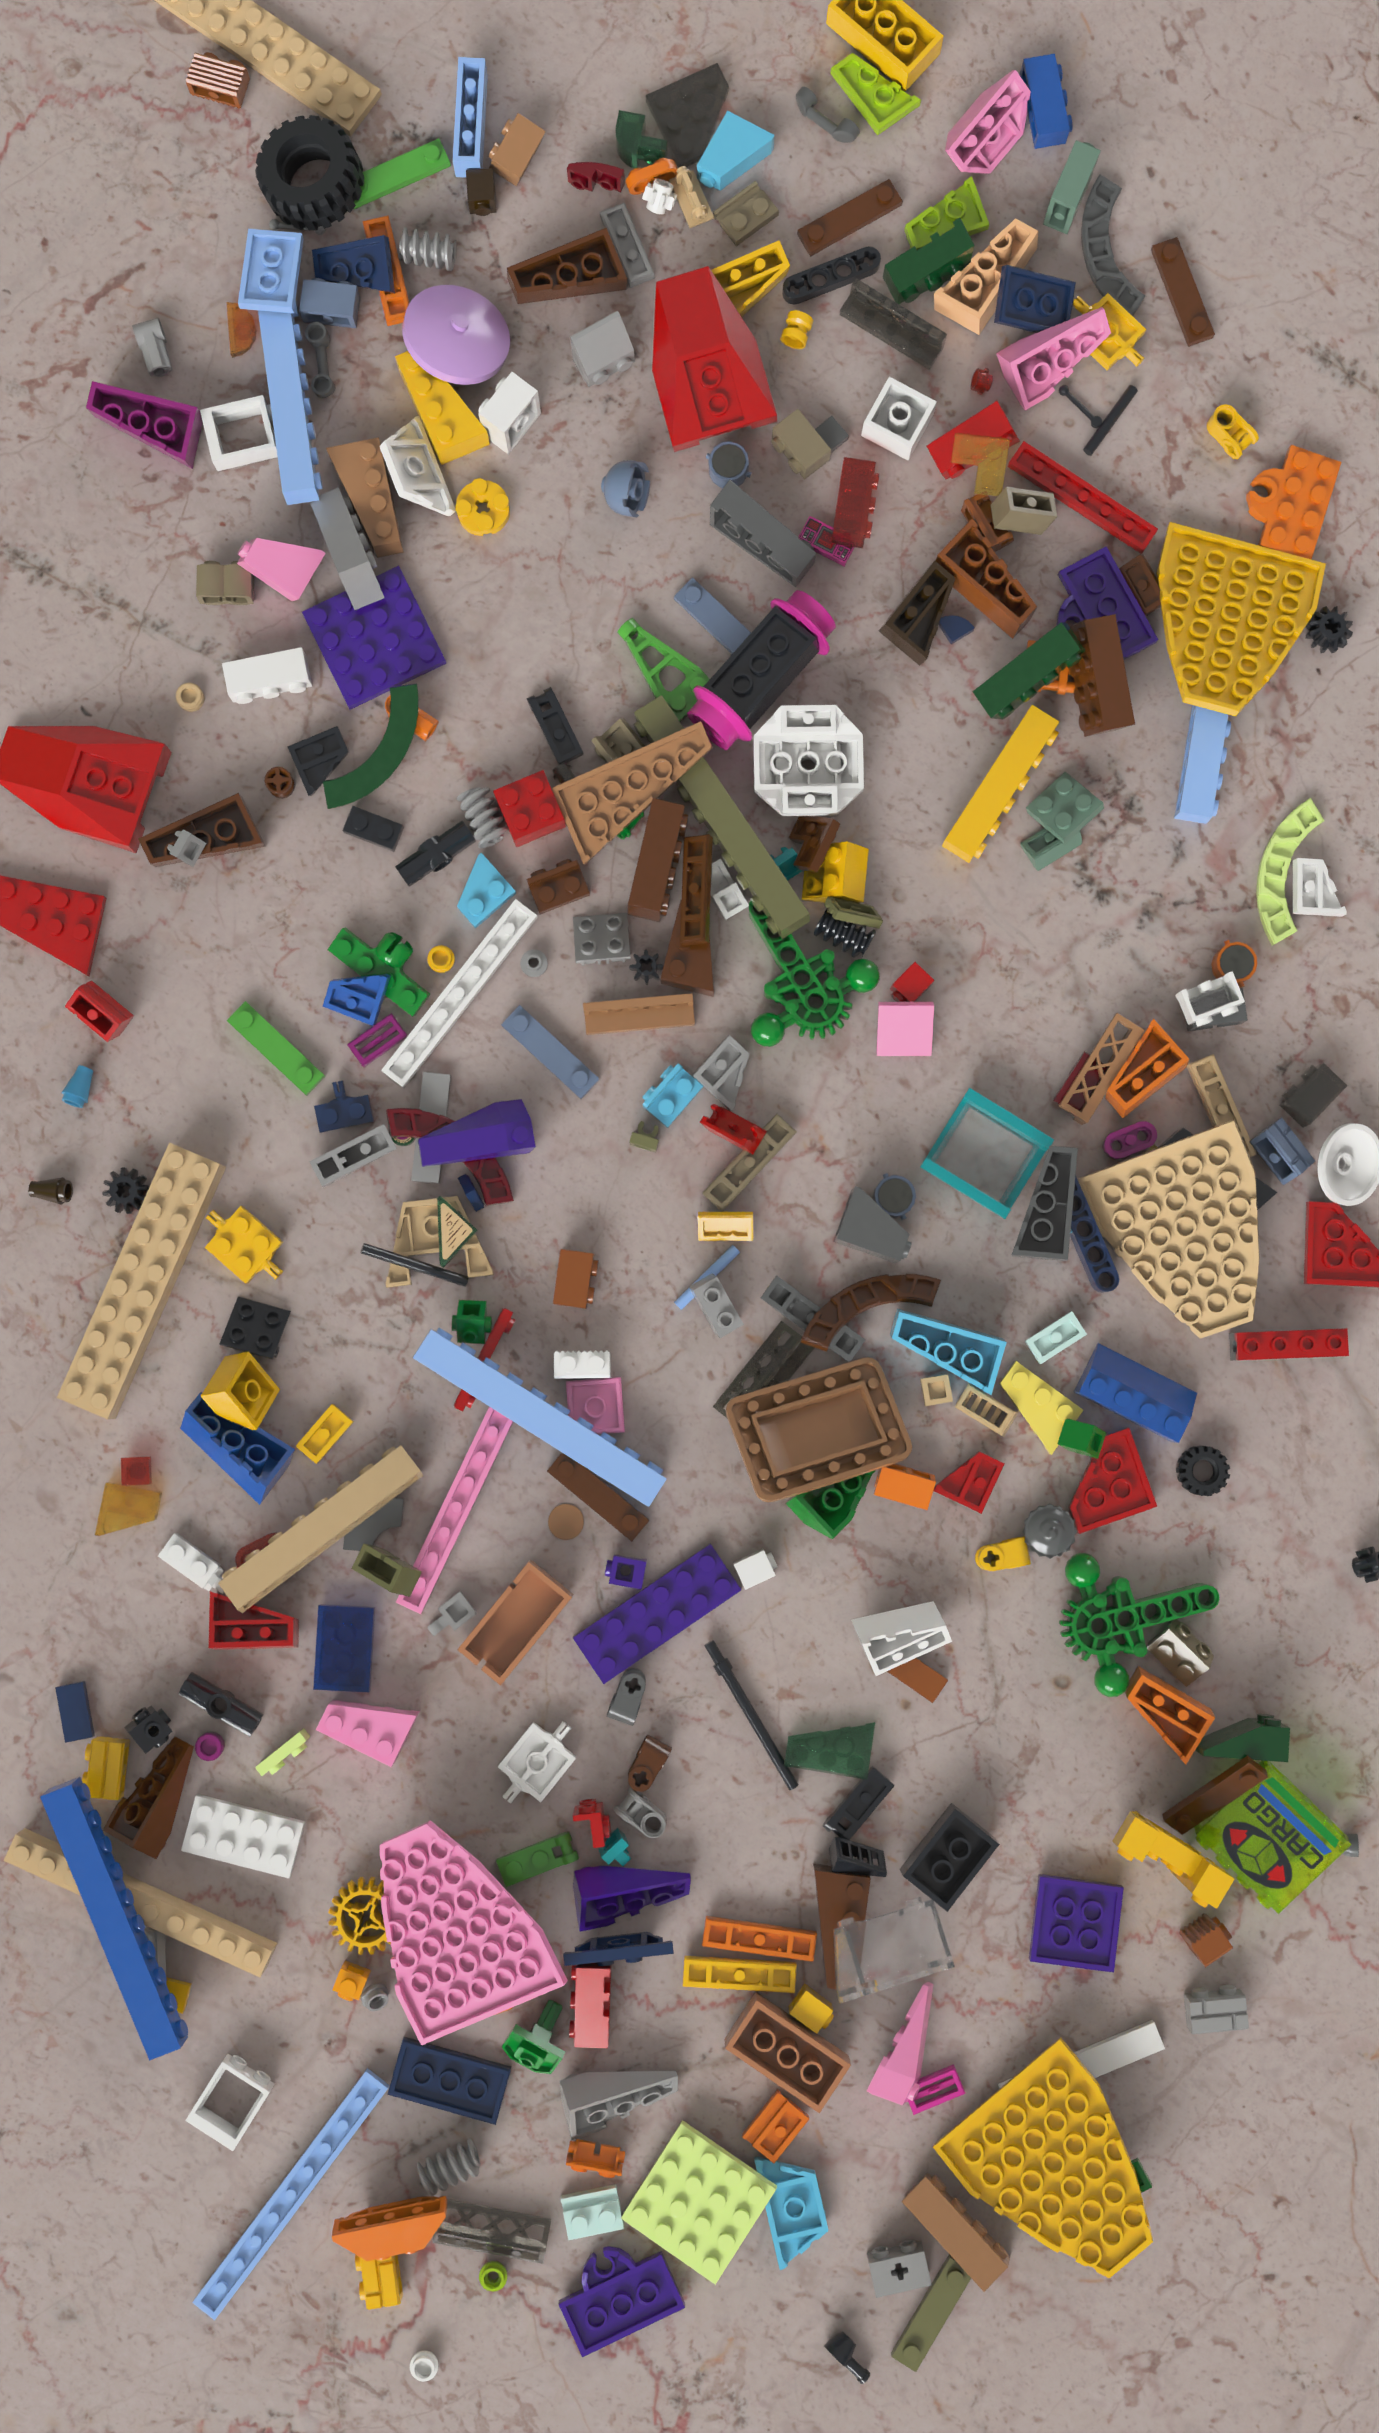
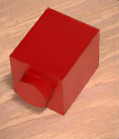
M914 962L892 984L890 990L893 993L891 996L896 1002H916L935 980Z

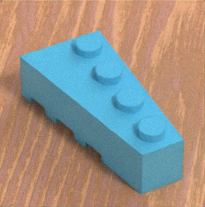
M897 1309L890 1332L893 1340L992 1395L1007 1343L1003 1338Z

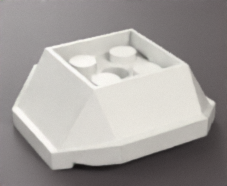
M781 705L754 735V793L781 816H837L864 789L863 734L843 715L844 713L836 705ZM811 760L816 767L812 770H806L801 766V762Z

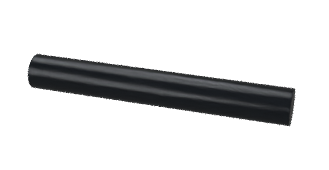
M1128 386L1086 444L1083 451L1087 455L1092 456L1138 392L1135 386Z

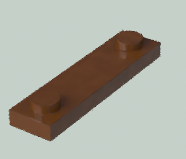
M888 179L798 229L797 235L811 257L902 206L903 200L891 180Z
M1178 237L1152 245V255L1188 347L1212 339L1215 333Z
M709 834L684 837L680 943L684 946L709 943L713 837Z
M561 1453L547 1470L550 1475L631 1542L649 1522L647 1517L594 1473L564 1453Z
M1246 1756L1162 1814L1163 1821L1183 1835L1268 1778L1267 1770L1249 1756Z

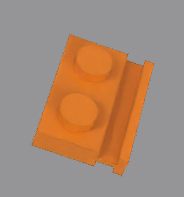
M777 2089L744 2130L742 2138L749 2141L755 2149L774 2164L808 2122L809 2115L789 2098L782 2095Z

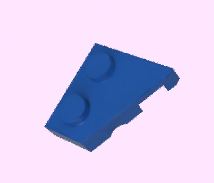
M382 974L333 979L329 983L323 1007L373 1026L377 1022L391 975Z

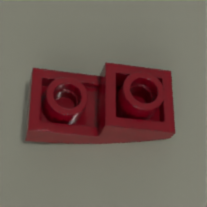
M596 162L570 163L567 166L568 182L579 190L586 189L593 192L596 183H598L606 190H615L621 193L625 185L624 169Z
M1084 1051L1053 1101L1060 1104L1090 1054ZM1095 1060L1090 1067L1096 1066ZM1103 1067V1068H1102L1103 1074H1104L1105 1070L1107 1069V1067ZM1097 1069L1087 1071L1084 1076L1087 1088L1096 1086L1100 1080ZM1081 1082L1076 1090L1082 1089ZM1089 1090V1091H1088V1095H1089V1096H1090V1094L1092 1093L1093 1090ZM1083 1092L1073 1094L1067 1104L1080 1111L1085 1103Z

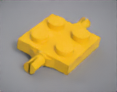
M1109 293L1091 306L1080 296L1074 299L1072 306L1082 315L1101 307L1104 308L1111 334L1090 355L1107 371L1125 356L1138 367L1145 358L1133 347L1145 334L1146 329Z
M240 1206L226 1220L218 1215L215 1210H212L209 1213L210 1215H207L206 1219L218 1229L205 1248L245 1284L249 1283L262 1270L267 1271L275 1280L280 1277L283 1270L277 1267L271 1260L283 1241L245 1207Z

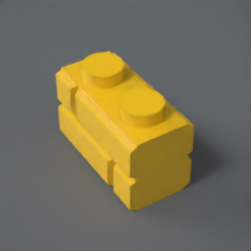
M99 1736L87 1744L85 1760L89 1761L88 1772L85 1771L83 1774L82 1782L88 1786L90 1798L119 1800L124 1796L130 1746L129 1739Z
M355 2254L356 2270L362 2271L363 2281L359 2282V2295L361 2300L366 2301V2308L370 2310L401 2304L403 2289L398 2255L390 2256L385 2260L375 2259L366 2261Z

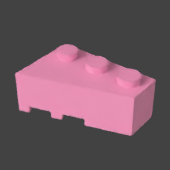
M332 1700L328 1704L316 1730L392 1767L420 1711Z

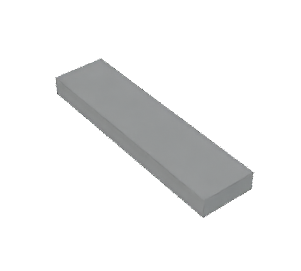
M423 1072L420 1110L447 1117L451 1075ZM416 1138L411 1180L440 1184L442 1164L422 1167L418 1145L419 1138Z

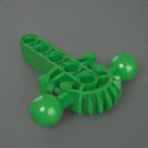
M750 900L749 917L782 972L780 976L765 984L764 996L767 999H773L777 1004L781 1003L785 1007V1011L778 1015L767 1012L758 1015L751 1024L753 1039L762 1046L771 1047L777 1045L782 1041L785 1029L793 1024L801 1028L799 1031L800 1037L804 1036L805 1031H810L809 1039H814L815 1032H819L820 1038L825 1039L826 1029L833 1036L836 1033L833 1025L840 1029L844 1027V1023L839 1018L848 1020L850 1014L844 1010L852 1009V1003L844 1001V995L853 990L861 993L872 991L880 981V972L877 965L868 959L855 960L848 966L846 976L838 980V978L834 977L833 973L835 971V955L832 950L826 949L822 953L806 960L792 934L783 939L781 937L771 938L768 936L767 931L769 927L765 921L768 917L766 914H756L753 910L755 906ZM790 950L796 957L793 961L786 962L781 958V953ZM823 972L827 973L828 979L821 985L818 977ZM802 973L809 977V982L805 985H799L795 982L794 977ZM794 993L797 999L786 1000L784 995ZM811 997H818L822 1000L823 1005L815 1009L809 1006L808 1000Z
M1077 1553L1067 1561L1065 1575L1073 1586L1079 1588L1081 1599L1076 1603L1070 1599L1066 1601L1072 1608L1070 1611L1066 1609L1061 1610V1613L1068 1617L1067 1620H1059L1061 1626H1067V1629L1062 1630L1060 1635L1062 1637L1070 1636L1064 1644L1066 1647L1074 1646L1072 1654L1075 1656L1082 1652V1660L1087 1661L1091 1654L1097 1655L1099 1668L1094 1675L1095 1686L1104 1696L1118 1697L1129 1686V1674L1125 1667L1115 1661L1114 1654L1118 1651H1123L1125 1654L1144 1657L1147 1654V1647L1142 1628L1212 1610L1219 1603V1593L1213 1586L1196 1583L1134 1600L1129 1581L1126 1578L1115 1576L1111 1580V1584L1100 1594L1097 1593L1095 1583L1100 1576V1566L1097 1560L1090 1554ZM1206 1589L1209 1593V1598L1206 1603L1201 1604L1198 1600V1595L1202 1590ZM1111 1595V1596H1112V1606L1106 1607V1606H1107V1599H1106V1598ZM1180 1596L1183 1603L1182 1607L1174 1611L1172 1600ZM1153 1603L1156 1607V1613L1153 1617L1147 1618L1145 1608ZM1122 1611H1128L1130 1617L1125 1625H1120L1118 1622V1616ZM1096 1618H1101L1103 1621L1102 1629L1098 1632H1093L1091 1628L1092 1621ZM1121 1634L1125 1641L1124 1644H1118L1113 1636Z

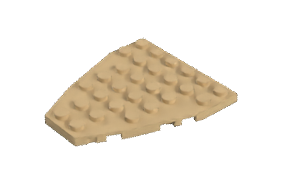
M1235 1119L1078 1178V1182L1102 1237H1105L1115 1249V1253L1123 1258L1131 1268L1132 1273L1159 1303H1163L1168 1307L1177 1319L1182 1323H1186L1195 1335L1201 1339L1253 1321L1260 1260L1256 1174Z

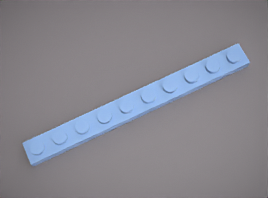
M368 2068L365 2070L192 2302L213 2320L218 2317L388 2090L389 2084Z

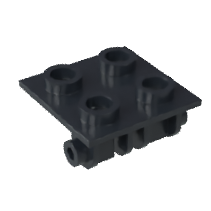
M238 1297L219 1345L243 1352L249 1351L251 1354L273 1360L274 1357L277 1358L278 1345L291 1311Z

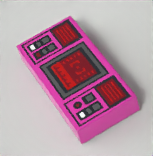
M809 516L798 537L811 544L815 552L844 567L857 544L856 539Z

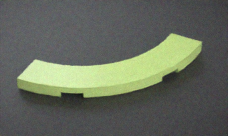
M1311 798L1293 810L1277 827L1269 839L1260 861L1256 889L1257 906L1265 934L1272 946L1298 931L1292 921L1287 898H1285V881L1291 858L1296 848L1309 832L1325 821Z

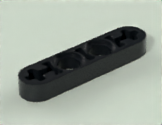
M868 246L786 278L783 283V298L789 304H800L869 277L879 270L880 253L874 247ZM864 257L873 260V265L869 266L867 262L864 263ZM841 265H846L851 269V273L843 277L837 273L836 269ZM815 275H822L826 278L827 282L823 286H816L813 284L812 278ZM804 280H807V286H804ZM790 286L799 289V294L795 295L793 291H790Z

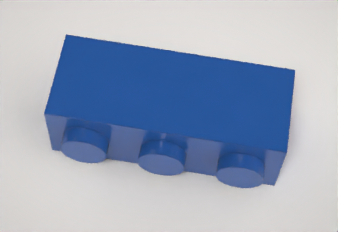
M1055 54L1023 59L1020 77L1031 91L1030 99L1027 101V113L1034 149L1066 144L1069 132H1072L1073 124L1071 115H1067L1066 112L1068 99L1066 90H1062L1061 86L1063 77L1061 64H1057Z

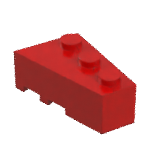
M210 1591L209 1648L214 1650L299 1648V1619L255 1605L241 1613L227 1596Z

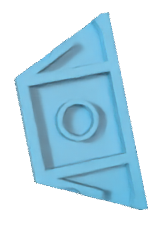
M758 2156L754 2157L757 2172L777 2185L776 2191L765 2206L779 2269L783 2270L796 2255L805 2252L814 2240L820 2239L829 2231L815 2170L779 2161L773 2164L769 2159Z

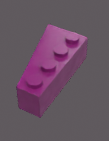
M92 381L86 408L94 417L193 469L203 425L198 407Z

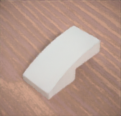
M720 858L712 863L711 898L726 920L749 905Z

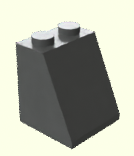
M857 1186L851 1190L834 1239L835 1243L892 1263H897L901 1259L907 1258L912 1242L907 1241L910 1234L868 1194Z

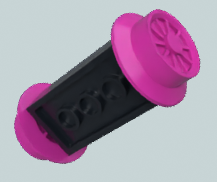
M796 590L787 601L774 598L770 603L772 610L703 687L695 686L693 689L697 702L687 712V715L693 724L700 721L703 722L710 741L721 749L728 750L737 739L747 742L751 741L753 738L750 731L752 726L816 654L827 655L829 653L830 647L826 638L836 628L835 622L827 610L807 593Z

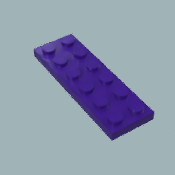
M710 1543L573 1636V1639L602 1683L605 1684L742 1589Z

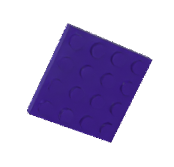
M399 566L376 576L385 597L379 601L354 610L347 592L344 591L302 611L349 710L390 691V687L401 686L447 664Z

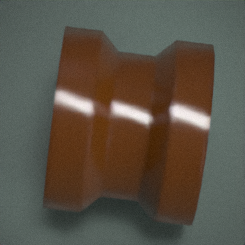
M274 767L266 773L265 785L273 796L283 799L293 793L295 782L288 770L283 767Z

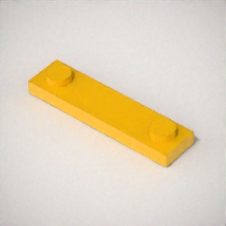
M684 1955L683 1987L795 1993L797 1964L796 1962Z

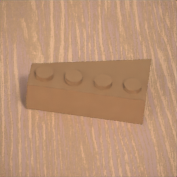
M379 437L328 447L326 450L377 558L404 553L386 462L379 447L381 445Z
M927 2172L904 2196L902 2203L985 2292L1008 2268L1010 2255L988 2234L985 2227L978 2220H974L966 2212V2207L958 2198H952L945 2191L947 2187L936 2175L932 2177Z

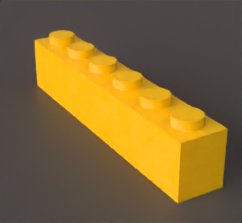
M1031 705L942 845L944 848L970 863L973 857L979 859L987 846L983 843L984 839L988 834L991 836L995 834L1002 823L997 820L1002 811L1006 814L1009 812L1016 799L1012 798L1013 794L1017 789L1022 791L1030 779L1026 775L1031 766L1035 769L1038 767L1045 756L1041 753L1042 749L1046 744L1051 746L1058 736L1059 732L1055 730L1059 724L1058 720Z

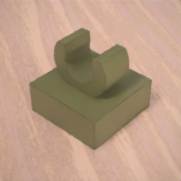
M641 1121L638 1124V1133L632 1132L629 1143L631 1146L656 1153L659 1140L655 1139V1137L658 1135L659 1128L655 1125L653 1132L646 1134L643 1132L645 1123Z

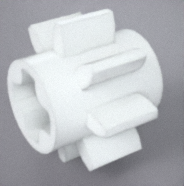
M655 179L653 184L648 183L642 199L647 200L646 208L656 214H665L666 209L671 211L677 194L672 193L673 185L662 179Z

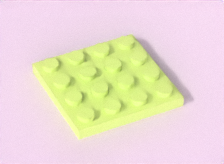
M682 2120L626 2207L621 2219L716 2285L773 2196L777 2185Z

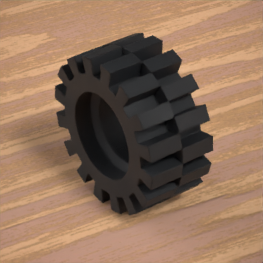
M1193 1446L1189 1448L1190 1450L1184 1451L1182 1453L1183 1457L1177 1461L1179 1467H1176V1472L1179 1474L1177 1479L1183 1484L1182 1487L1195 1495L1212 1496L1214 1493H1219L1222 1487L1225 1488L1227 1485L1226 1479L1230 1478V1474H1228L1230 1465L1226 1463L1227 1458L1221 1455L1218 1449L1209 1446ZM1200 1460L1208 1461L1213 1467L1212 1477L1204 1482L1198 1481L1193 1474V1467Z

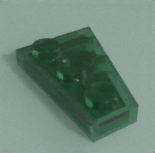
M875 1722L856 1727H842L825 1732L817 1731L788 1736L784 1766L867 1780Z

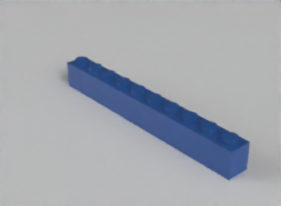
M77 1777L49 1788L40 1798L150 2061L181 2049L188 2038V2027L186 2022L180 2019L174 1994L169 1992L166 1985L165 1971L162 1967L158 1966L155 1958V1947L146 1937L143 1918L141 1915H137L133 1905V1894L129 1888H126L122 1879V1867L118 1862H115L112 1855L111 1841L103 1833L100 1814L97 1810L93 1809L90 1801V1790L82 1782L81 1777Z

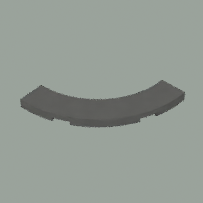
M1100 174L1091 189L1083 213L1081 227L1083 256L1090 277L1099 293L1103 297L1109 293L1133 316L1143 302L1145 295L1137 290L1117 268L1113 259L1114 255L1109 236V221L1112 209L1122 188Z

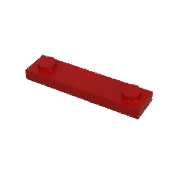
M502 1308L477 1358L482 1361L486 1357L491 1358L503 1332L509 1334L513 1327L515 1319L511 1317L514 1312ZM461 1389L454 1402V1408L463 1412L465 1407H472L476 1398Z

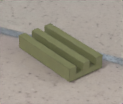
M831 896L827 897L824 903L825 907L829 908L828 911L833 914L832 917L836 920L877 929L883 923L881 916L871 905Z

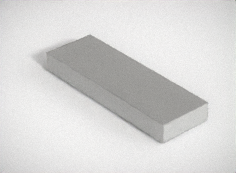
M625 203L601 211L600 218L604 227L609 232L626 274L629 287L632 288L655 279V274Z

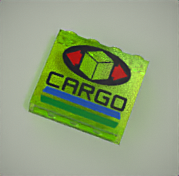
M1260 1761L1258 1764L1267 1770L1268 1778L1220 1809L1203 1826L1200 1824L1195 1826L1194 1829L1197 1835L1195 1839L1205 1850L1209 1848L1217 1854L1216 1860L1226 1870L1231 1868L1237 1874L1236 1879L1247 1890L1252 1888L1258 1894L1256 1896L1266 1909L1269 1910L1272 1907L1279 1914L1351 1846V1842L1348 1836L1270 1761Z

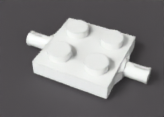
M533 1721L500 1762L498 1768L507 1774L513 1783L505 1794L502 1795L505 1800L509 1797L507 1800L509 1803H512L521 1791L531 1794L541 1803L575 1761L576 1756L565 1748L562 1743V1739L572 1729L569 1725L566 1726V1722L562 1721L552 1734L543 1730Z

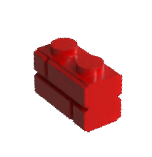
M92 980L79 986L65 1005L70 1012L76 1014L81 1021L107 1042L120 1036L134 1017L132 1013Z

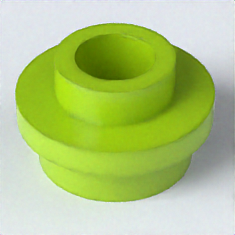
M497 2261L485 2263L479 2273L480 2284L484 2289L492 2292L502 2289L507 2281V2270L502 2263ZM491 2271H495L499 2277L492 2279L488 2274Z

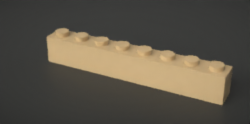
M400 1445L398 1448L391 1447L381 1456L382 1460L375 1465L371 1463L365 1466L359 1472L360 1476L353 1482H350V1480L344 1482L336 1489L337 1494L330 1499L326 1497L320 1500L313 1507L315 1510L309 1515H301L291 1523L292 1528L284 1534L279 1532L268 1540V1546L261 1551L256 1549L246 1556V1562L240 1567L236 1568L234 1566L222 1575L223 1580L218 1584L236 1609L241 1613L245 1612L423 1477L422 1472L404 1448Z

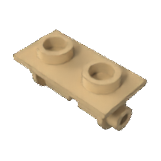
M686 166L679 167L676 170V177L670 179L669 182L673 185V192L677 194V201L689 228L714 219L694 170L691 171Z

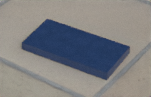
M403 2037L387 2095L496 2125L511 2066L429 2043L421 2045L418 2040Z

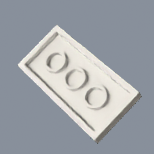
M197 1794L181 1851L290 1878L305 1821Z

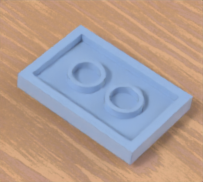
M248 229L238 298L240 309L294 313L304 241L302 233Z

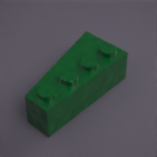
M1061 622L972 692L990 718L1003 720L1011 715L1021 704L1033 698L1044 685L1047 686L1055 681L1063 669L1066 667L1071 668L1082 659L1080 655L1086 650L1069 625Z

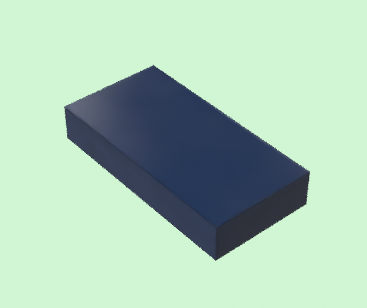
M85 1681L55 1687L65 1743L94 1737L95 1733Z

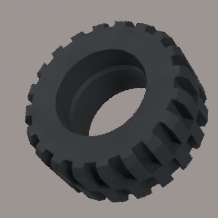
M309 115L307 119L304 116H298L292 122H289V120L282 122V127L278 130L274 128L269 133L270 138L268 140L265 139L260 147L262 153L259 152L257 154L256 164L258 166L255 172L260 190L276 216H279L281 221L287 225L292 224L294 228L304 230L307 227L309 231L318 230L320 226H323L324 229L331 227V223L336 220L338 222L342 221L347 211L351 213L356 206L354 201H358L361 197L362 190L360 186L363 187L364 185L362 162L349 136L346 135L342 127L334 124L332 120L323 118L321 121L319 116ZM313 160L330 161L327 172L318 182L306 187L290 185L295 172L305 163Z

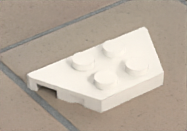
M416 416L394 435L386 439L379 447L398 496L446 516H451L456 511L420 416Z

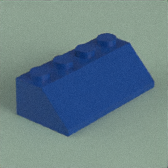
M1097 1343L1074 1390V1393L1175 1443L1180 1442L1192 1417L1197 1393L1099 1343Z

